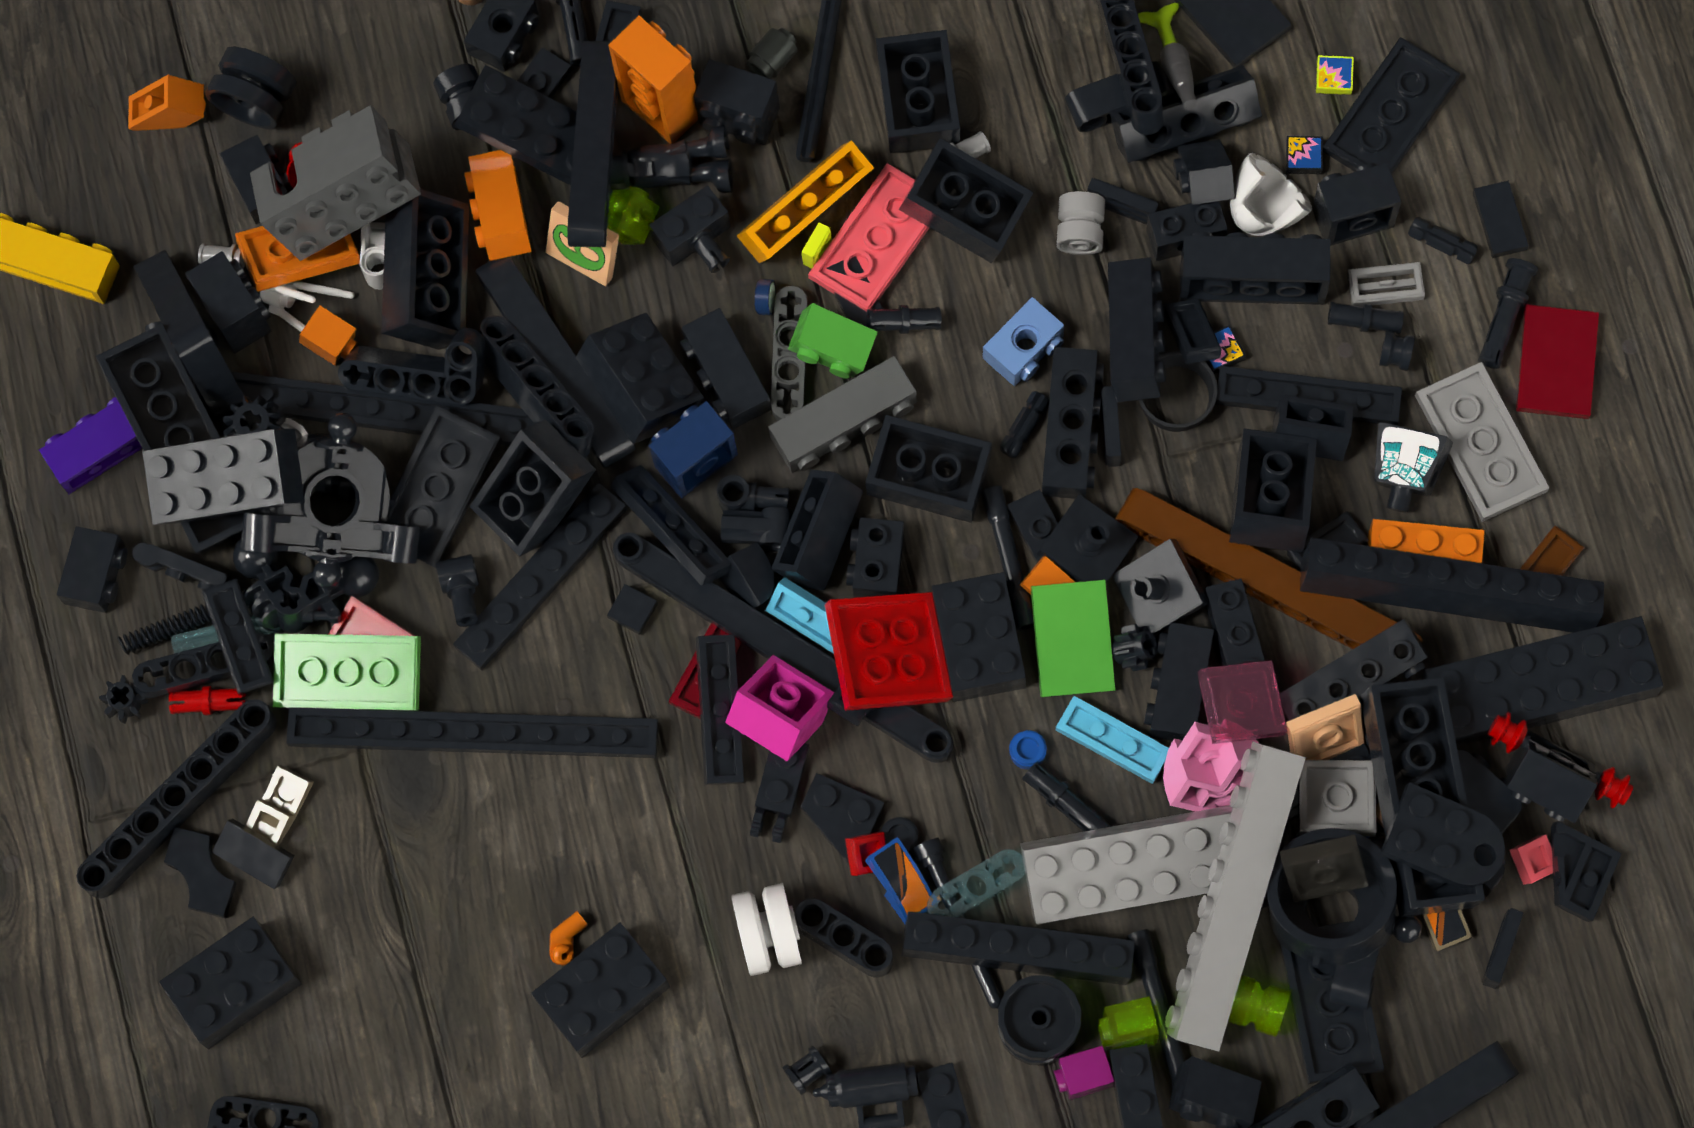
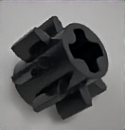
M1137 624L1121 627L1122 634L1114 636L1111 646L1115 661L1122 664L1123 669L1130 667L1132 671L1147 669L1148 661L1155 660L1158 644L1154 634L1147 631L1146 626L1138 628Z
M122 675L120 682L112 684L107 681L108 690L106 695L99 696L103 703L110 705L105 709L104 713L109 718L118 713V718L123 724H126L127 717L135 715L141 718L139 710L141 704L148 703L147 698L135 692L133 684L129 685V680L125 675ZM123 694L129 699L125 705L118 700Z

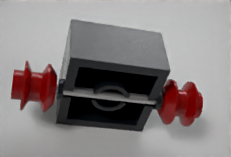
M1507 712L1504 717L1497 715L1488 731V735L1493 737L1491 741L1492 746L1501 741L1506 744V753L1509 754L1515 751L1506 767L1507 788L1511 789L1510 794L1526 804H1530L1533 801L1545 807L1544 812L1558 821L1564 822L1566 818L1575 823L1593 791L1597 801L1604 796L1611 799L1610 808L1612 809L1618 803L1623 806L1632 793L1634 786L1629 784L1631 778L1629 774L1620 779L1615 776V767L1608 768L1602 773L1596 772L1595 764L1530 730L1527 731L1526 720H1522L1518 724L1512 722L1511 712Z

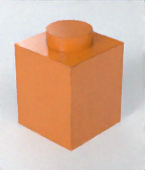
M320 305L299 337L300 344L335 366L341 357L345 359L358 344L354 340L356 328Z

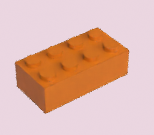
M638 16L608 45L621 101L669 144H672L698 120L694 100L697 85L694 80L695 72L691 64L692 57L681 45L676 44L673 46L665 39L666 34L659 25L653 21L647 23L642 17Z

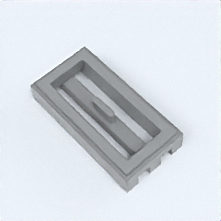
M1420 262L1348 269L1347 277L1350 284L1351 305L1363 306V303L1381 305L1424 300L1425 292ZM1414 274V278L1385 280L1358 284L1357 282L1358 279ZM1416 287L1414 290L1359 295V293Z

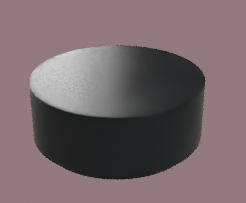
M896 817L884 824L881 832H884L886 844L898 837L910 854L918 843V831L914 823L907 818Z

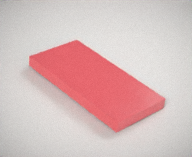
M887 163L811 269L808 278L831 293L839 294L866 312L867 309H871L876 301L882 297L930 228L899 210L915 179ZM856 256L864 271L863 273H853L849 270L848 262L852 257ZM844 260V270L847 275L826 268ZM866 277H867V279H868V281H869L870 283L865 282V281H862V280H859V279H863V278H866Z

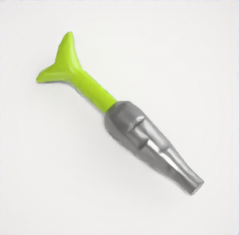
M1172 3L1166 5L1157 12L1138 13L1140 23L1153 26L1158 30L1163 49L1160 52L1161 64L1170 83L1181 98L1184 108L1186 110L1195 109L1197 100L1194 94L1189 55L1186 48L1176 42L1170 25L1173 16L1179 9V4Z

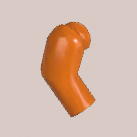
M578 911L569 916L550 933L549 955L555 964L563 966L573 960L574 936L588 926Z

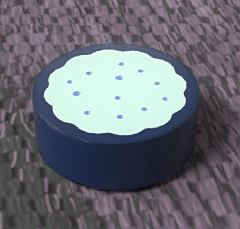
M760 279L755 289V310L758 315H772L776 298L775 282L773 279Z

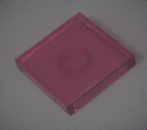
M1272 660L1203 668L1198 671L1197 674L1212 744L1284 736L1288 732Z

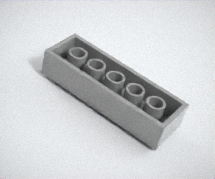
M1229 805L1020 843L1031 909L1036 924L1207 894L1211 884L1208 878L1209 869L1213 860L1218 859L1222 844L1219 842L1220 832L1224 823L1229 822L1233 808Z

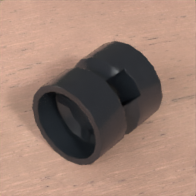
M461 64L451 67L440 73L433 82L441 103L447 106L445 112L452 128L455 130H461L454 125L479 77L475 66L472 64Z

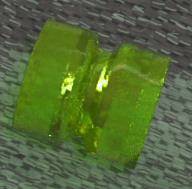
M1241 975L1228 1022L1238 1026H1247L1250 1022H1254L1257 1032L1276 1038L1291 990L1272 984L1263 990L1261 989L1260 982L1256 981V979Z

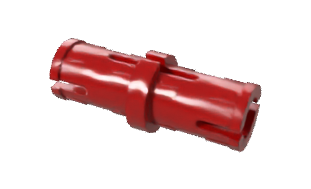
M203 686L202 690L177 691L169 693V701H184V703L169 705V710L171 714L203 712V715H212L213 711H234L245 703L246 700L231 701V698L246 697V693L238 695L235 688L213 690L211 686Z

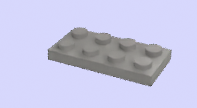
M1482 362L1416 392L1415 397L1434 433L1447 436L1453 442L1448 459L1482 522L1548 492L1549 486Z

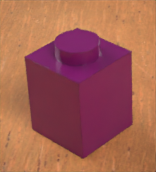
M1103 1045L1059 1058L1058 1065L1060 1069L1054 1070L1060 1093L1067 1091L1069 1100L1114 1086V1079Z

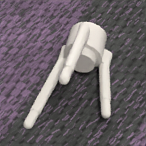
M300 281L260 291L262 301L269 304L268 311L280 316L300 332H302L305 325L285 311L284 307H292L296 299L314 303L316 298L297 291V289L349 299L355 297V294L350 291Z

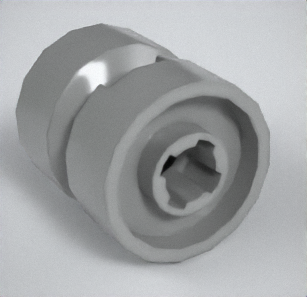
M1076 191L1065 193L1059 197L1058 219L1062 223L1058 225L1057 248L1060 251L1074 255H1091L1102 250L1103 230H1101L1100 224L1104 221L1105 199L1102 196L1091 192Z

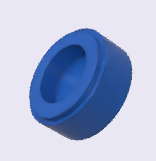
M1030 730L1019 732L1010 742V758L1016 766L1022 769H1030L1037 761L1042 764L1046 757L1047 747L1045 740L1037 732Z

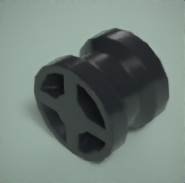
M1386 330L1379 366L1387 367L1393 364L1397 365L1400 370L1408 371L1415 336L1406 335L1405 337L1396 336L1393 331Z

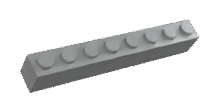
M1252 742L1251 748H1248L1243 755L1241 770L1244 772L1240 786L1236 785L1231 795L1230 806L1233 809L1230 820L1224 823L1220 832L1219 842L1222 844L1218 859L1213 860L1209 869L1208 878L1211 881L1207 896L1204 895L1199 903V925L1197 931L1193 932L1188 940L1187 954L1190 955L1186 969H1182L1177 978L1176 990L1179 992L1175 1006H1170L1166 1015L1165 1026L1168 1028L1166 1034L1175 1040L1218 1052L1220 1050L1306 757L1256 742Z

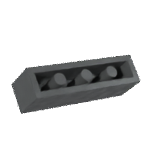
M895 356L768 426L770 438L791 473L798 469L806 471L820 461L819 457L830 451L838 453L851 444V439L862 433L864 436L876 432L882 427V422H884L886 415L900 418L908 414L914 408V404L917 403L916 390Z

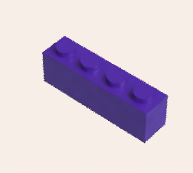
M114 397L103 410L95 415L88 414L82 417L76 423V427L64 434L59 433L49 438L45 446L39 449V452L69 495L133 455L142 447L117 398Z

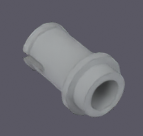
M981 131L955 145L950 143L974 158L991 152L990 144Z
M205 243L200 245L198 263L201 264L223 251L229 262L236 258L242 269H244L245 262L237 244H232L231 247L207 245Z

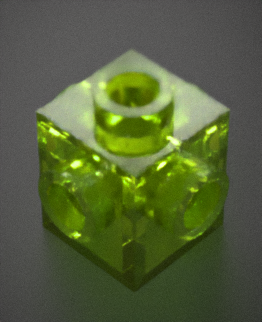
M637 187L613 190L610 195L608 229L619 235L618 242L622 245L644 244L650 232L649 224L655 221L660 206L648 199L649 194Z

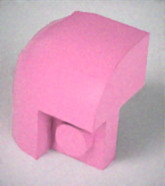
M1223 720L1219 727L1194 722L1183 740L1173 739L1167 752L1163 780L1170 806L1191 811L1229 806L1232 792L1236 785L1240 786L1244 771L1241 770L1243 755L1248 748H1251L1252 742H1259L1249 732L1226 720Z

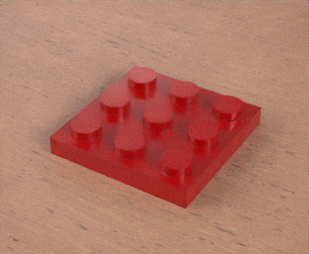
M932 592L830 599L824 604L845 711L948 702L953 698Z

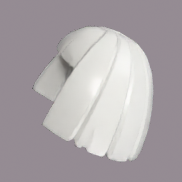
M1250 153L1238 169L1234 179L1235 199H1230V209L1235 224L1248 234L1264 236L1286 229L1307 216L1312 210V205L1307 196L1301 193L1302 190L1291 179H1287L1286 174H1283L1278 167L1270 164L1267 159L1260 155Z

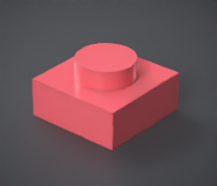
M1547 835L1534 837L1509 850L1523 885L1532 884L1553 873L1552 848Z

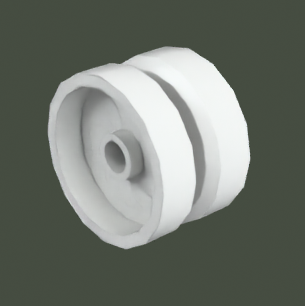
M783 883L764 887L762 896L766 911L760 913L755 895L751 891L731 895L750 976L769 972L771 962L768 948L773 946L778 964L781 967L788 968L802 964L797 940H800L793 907L788 906Z

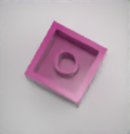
M772 655L737 691L725 723L788 761L823 724L829 709L827 708L828 701L834 692L775 655Z

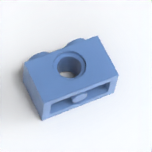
M1032 297L983 346V359L1015 387L1022 379L1028 381L1036 373L1040 366L1038 362L1046 354L1052 356L1054 354V347L1062 346L1064 343V324ZM1021 339H1030L1036 345L1029 350H1023L1017 346V342Z

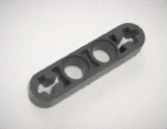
M786 286L780 289L775 298L771 407L773 416L777 421L789 415L784 414L783 408L778 407L785 403L784 389L791 390L792 405L797 406L791 408L790 414L804 407L806 362L798 359L797 353L788 350L789 346H785L780 341V336L784 331L795 330L802 310L808 307L806 294L796 286ZM789 297H795L796 303H799L794 307L795 320H788L787 306L782 304L787 303ZM785 364H794L798 367L799 374L795 379L787 381L779 376V369Z

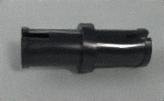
M1330 302L1327 323L1328 325L1357 327L1360 332H1368L1369 329L1388 330L1400 334L1404 313L1403 311L1372 308V305L1363 303V306Z
M899 305L898 309H867L866 325L868 328L875 331L899 330L900 334H908L909 330H940L942 322L940 307L909 308L908 305Z

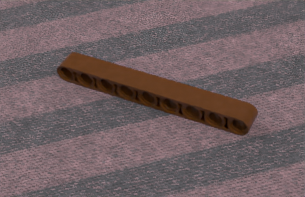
M1133 488L1115 518L1119 523L1138 535V538L1156 547L1169 539H1177L1190 565L1224 583L1242 578L1247 595L1352 650L1397 623L1353 599L1300 591V571L1250 545L1229 542V534L1144 490ZM1414 632V633L1416 634L1417 638L1419 639V641H1420L1421 644H1422V643H1423L1422 637H1421L1420 635H1418L1416 632Z

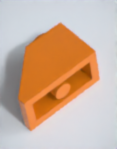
M166 75L130 95L128 129L140 131L185 128L204 118L206 108L204 84Z

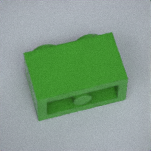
M812 303L802 310L788 350L797 353V358L809 364H817L818 362L829 367V371L835 376L846 379L853 378L864 371L877 331Z

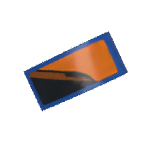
M898 837L868 856L865 860L887 892L884 896L904 924L909 911L925 913L937 904L920 870Z

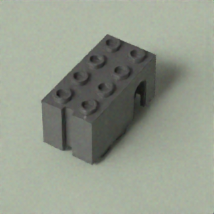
M371 105L354 115L348 110L332 119V127L322 132L320 127L301 137L302 144L291 149L297 175V184L288 194H282L281 187L283 185L276 179L274 166L271 162L250 172L260 224L300 261L421 195L409 143L395 129L391 128L388 130L387 121Z

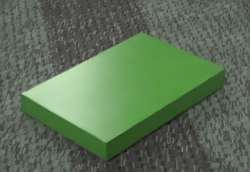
M1098 580L1031 586L1040 697L1115 691L1106 581Z

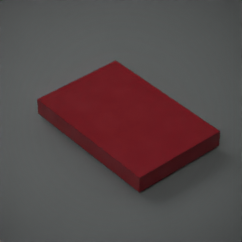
M1526 305L1524 310L1516 411L1582 419L1590 418L1599 312Z

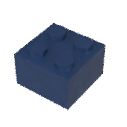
M707 401L699 407L698 405H693L681 415V421L672 428L665 427L658 431L651 439L652 443L649 444L654 467L681 499L738 456L734 433Z

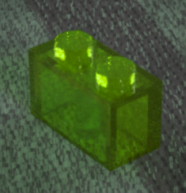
M1150 996L1106 1006L1103 1018L1098 1019L1099 1025L1097 1026L1101 1044L1103 1047L1109 1046L1110 1050L1147 1044L1150 1047L1157 1043L1159 1031Z

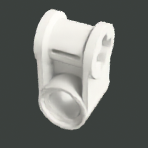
M370 222L361 227L360 267L368 285L374 289L381 290L383 289L384 269L380 272H371V269L377 264H384L385 223Z

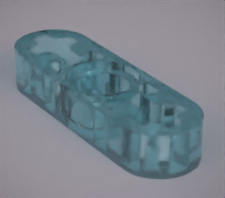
M1002 850L940 886L928 899L927 909L929 914L958 918L1013 886L1025 873L1022 855L1015 850ZM1003 861L1006 864L1012 862L1016 868L1012 871V875L1009 872H1005L994 880L992 873L996 872L1003 865ZM976 876L983 879L986 883L985 894L980 896L972 894L967 888L968 878ZM959 892L962 898L951 906V913L947 908L942 910L938 908V903L941 901L940 896L944 900H948Z

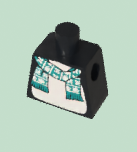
M1379 422L1375 482L1380 486L1391 488L1386 508L1408 513L1413 493L1424 496L1432 494L1453 445V442L1447 436Z

